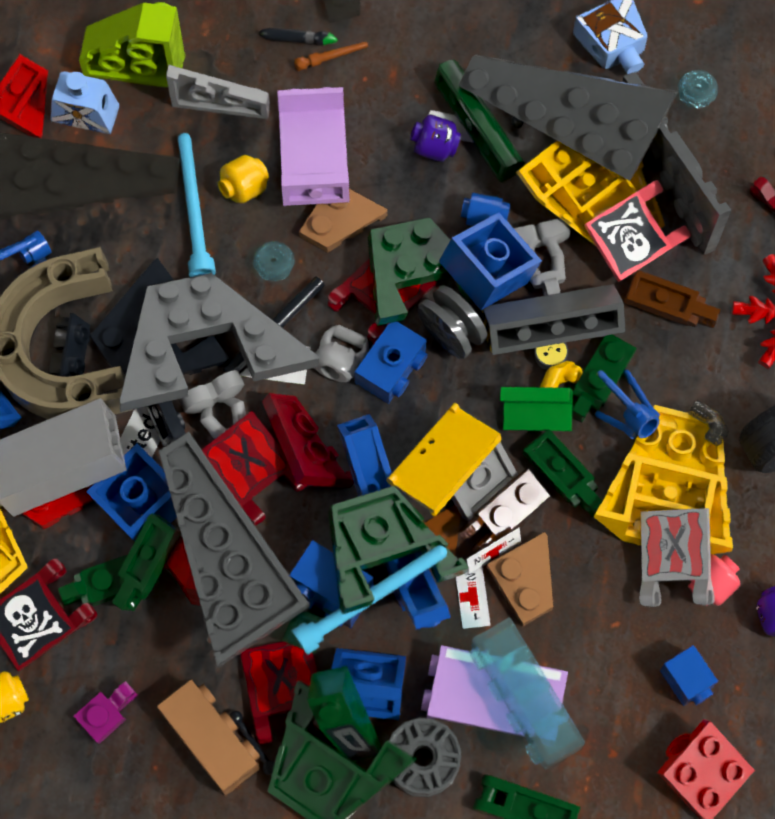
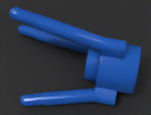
M37 230L19 242L0 249V260L19 253L26 264L32 261L34 263L33 267L46 261L45 257L51 254L52 251L43 235Z
M602 370L598 371L597 375L622 401L627 409L623 415L625 424L600 411H597L595 416L625 432L631 439H634L636 436L642 439L650 436L659 425L660 414L651 406L631 372L625 370L623 373L641 404L633 403Z

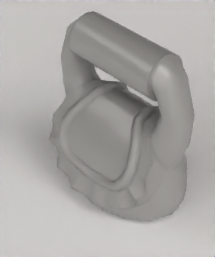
M332 326L323 334L320 340V346L315 352L319 357V365L314 369L331 380L348 382L354 377L355 370L368 354L369 340L366 336L344 326ZM332 336L361 348L360 352L356 353L351 348L344 347L337 342H331Z

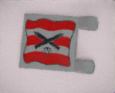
M709 508L641 512V605L657 607L661 604V592L658 581L695 580L693 588L694 603L702 605L713 604L714 590L711 581Z

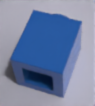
M694 645L664 663L660 669L661 674L683 706L691 701L697 706L714 694L711 689L718 680Z

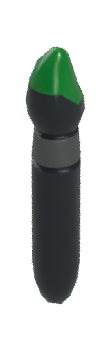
M265 28L259 32V35L267 40L306 44L315 43L319 46L333 44L338 40L335 35L326 31L315 33L303 30Z

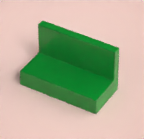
M501 387L500 401L504 403L503 430L546 431L549 429L551 431H572V389Z

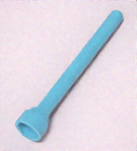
M181 133L178 137L193 250V254L188 261L189 277L209 273L215 275L214 259L206 252L191 137L187 133Z
M441 545L434 547L370 588L375 598L372 604L444 559L447 555L446 548ZM369 606L342 615L339 608L316 624L313 622L307 625L302 623L294 628L292 632L308 655L320 647L318 643L324 640L322 636Z

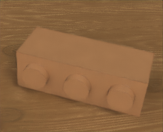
M191 679L157 707L226 796L259 770L258 763L255 760L260 756L247 739L241 743L233 732L238 727L225 711L219 715L211 704L216 699L204 684L197 687Z

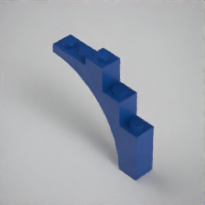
M368 414L338 424V431L358 497L392 487L386 481L392 474L378 426L371 415ZM419 551L385 562L389 576L422 556V552ZM429 568L394 590L395 598L402 610L406 611L416 630L422 627H434L442 620L451 618L448 606Z

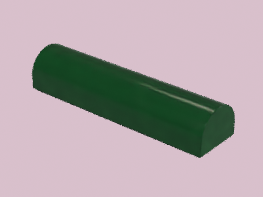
M449 60L439 64L434 81L435 85L497 179L502 183L515 176L516 172L525 165V162L483 99L459 86L465 72L457 60Z

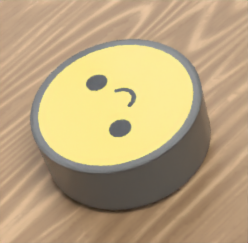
M566 343L537 347L534 350L536 363L545 370L565 362L568 357V346Z

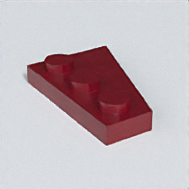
M269 393L262 403L296 483L300 485L350 488L354 484L351 471L344 472L336 461L339 454L333 446L327 447L316 434L319 427L297 397Z

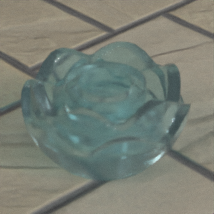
M692 70L684 74L679 80V97L689 107L703 108L717 98L718 84L715 78L707 71Z
M269 241L262 244L256 250L253 258L254 268L265 280L277 281L285 279L289 276L295 265V257L288 245L279 241ZM276 258L277 261L272 262L271 259Z

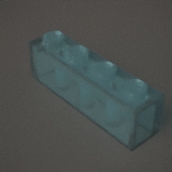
M507 618L472 638L471 647L473 650L469 651L471 659L479 671L485 669L491 681L487 684L494 698L498 702L503 700L510 712L506 714V717L516 733L522 731L529 744L525 746V749L535 765L541 763L543 769L547 770L581 750L585 745V741L511 618Z

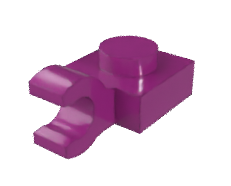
M125 681L113 692L109 699L100 692L78 711L74 717L92 738L100 744L126 720L120 711L131 703L138 694Z

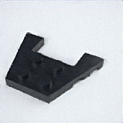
M158 258L149 265L90 335L111 368L121 366L125 376L147 286L174 281ZM213 335L185 353L181 352L176 343L171 344L183 375L188 373L189 375L202 372L203 369L217 365L218 368L223 367L230 362L229 357Z

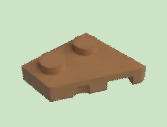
M349 189V202L317 204L300 229L299 237L328 253L340 246L345 239L353 238L362 233L363 228L376 220H384L387 216V209Z
M545 532L487 564L489 573L522 627L553 609L548 536Z

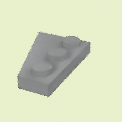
M168 65L166 78L172 107L268 119L270 110L268 92Z

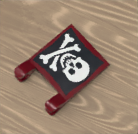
M58 559L49 561L37 574L0 599V645L19 672L76 630L94 621L98 616L95 609L88 603L82 604L70 616L66 614L47 586L63 577L67 572L64 565Z

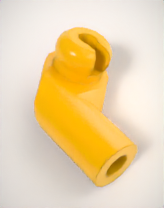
M565 361L554 365L546 371L540 387L558 388L559 384L567 381L577 383L583 374L582 368L575 365L572 361Z

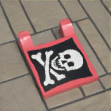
M658 180L646 185L584 224V227L618 282L691 236L685 225L665 236L646 206V201L663 192V187Z

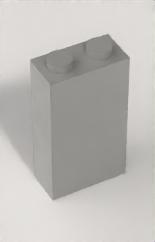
M101 398L0 439V507L3 506L14 517L127 471L116 415Z

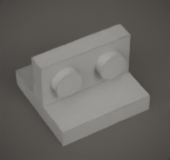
M501 442L497 444L451 498L462 518L468 522L475 517V513L518 476Z

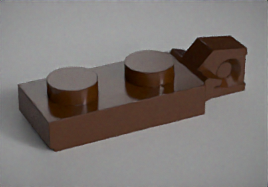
M640 270L635 272L624 301L625 304L692 327H696L698 323L714 328L720 314V309L705 304L706 298L700 296L699 291Z

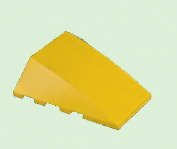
M654 405L653 408L660 414V422L657 429L646 438L642 439L637 436L633 447L627 454L621 469L609 487L594 518L622 541L641 546V512L709 508L710 553L731 552L733 543L732 537H730V509L727 506L726 495L728 487L727 477H725L724 472L725 454L722 421Z

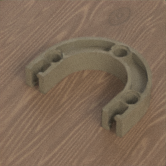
M101 247L41 262L16 278L0 297V380L14 400L37 416L51 419L100 398L114 414L132 411L131 409L120 412V397L126 377L121 366L77 376L62 377L41 371L31 363L29 347L31 336L39 321L49 311L69 301L113 291L111 279L106 271H109L108 261ZM71 276L68 280L61 281L64 277ZM14 349L11 354L3 356L8 350ZM117 388H121V389H118V392H117V393H110V394H103V395H102V393H104V392L111 391V390H114V389H117ZM91 394L87 400L78 401L83 395Z

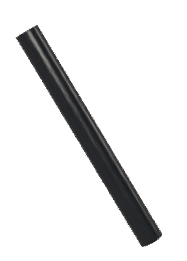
M315 276L272 320L283 328L325 286L323 281ZM241 351L223 368L225 373L234 370L240 372L246 366Z

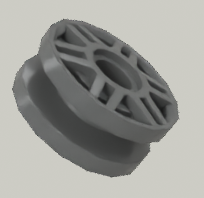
M442 285L433 291L435 302L428 299L423 300L417 305V312L426 329L445 350L459 359H465L471 354L472 348L470 343L481 345L487 340L488 334L483 322L473 308L453 289Z
M416 718L404 722L393 732L390 741L413 756L419 749H426L433 756V762L429 766L420 767L414 762L396 777L393 783L399 790L413 797L428 798L442 793L453 783L460 768L461 749L457 737L446 725L434 719Z

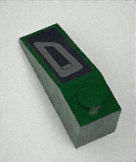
M342 666L312 673L307 701L320 730L338 751L351 761L376 757L382 746L348 667Z

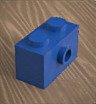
M399 322L389 323L355 370V383L389 404L394 396L399 398L404 393L409 384L407 377L412 370L418 371L428 357L426 353L427 340Z

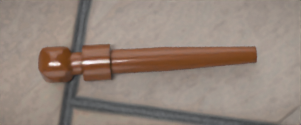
M366 41L320 54L316 52L309 54L308 58L302 56L294 60V65L297 71L307 69L309 65L311 67L321 65V62L367 48L368 43Z

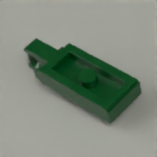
M606 335L575 385L573 397L578 399L572 409V418L582 423L591 407L598 411L601 406L604 407L612 391L599 378L597 372L602 370L617 385L637 350L636 347L614 335Z
M546 430L524 448L522 454L567 503L570 502L574 508L581 505L593 518L603 502L595 493L599 488L594 482L595 477L551 430Z
M151 513L148 516L117 574L121 577L119 584L122 586L113 600V604L121 610L135 611L142 599L145 600L153 589L182 535L181 530L158 514Z
M127 555L88 568L74 575L75 582L58 588L64 605L67 606L81 600L83 604L88 603L96 606L115 599L122 586L119 584L121 577L117 574Z

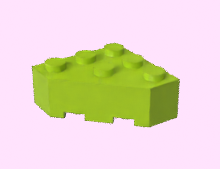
M143 2L87 26L79 59L83 75L168 88L166 78L168 65L183 68L185 58L177 7L170 6L164 2H156L154 4Z

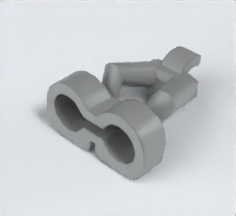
M555 219L539 223L537 226L527 225L514 228L533 251L537 247L546 246L551 256L550 271L541 273L537 268L530 279L532 286L535 289L542 288L544 296L559 294V284L563 283L566 277L564 254L558 244L569 238L568 224L562 219Z
M237 370L224 373L205 385L196 386L188 390V397L178 399L186 414L201 413L200 422L214 440L228 430L213 416L212 407L216 402L225 403L231 407L233 425L246 416L244 401L234 398L245 385Z

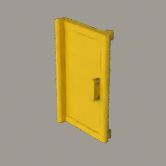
M453 403L386 481L430 510L432 516H436L502 440L501 434L461 410L458 404Z

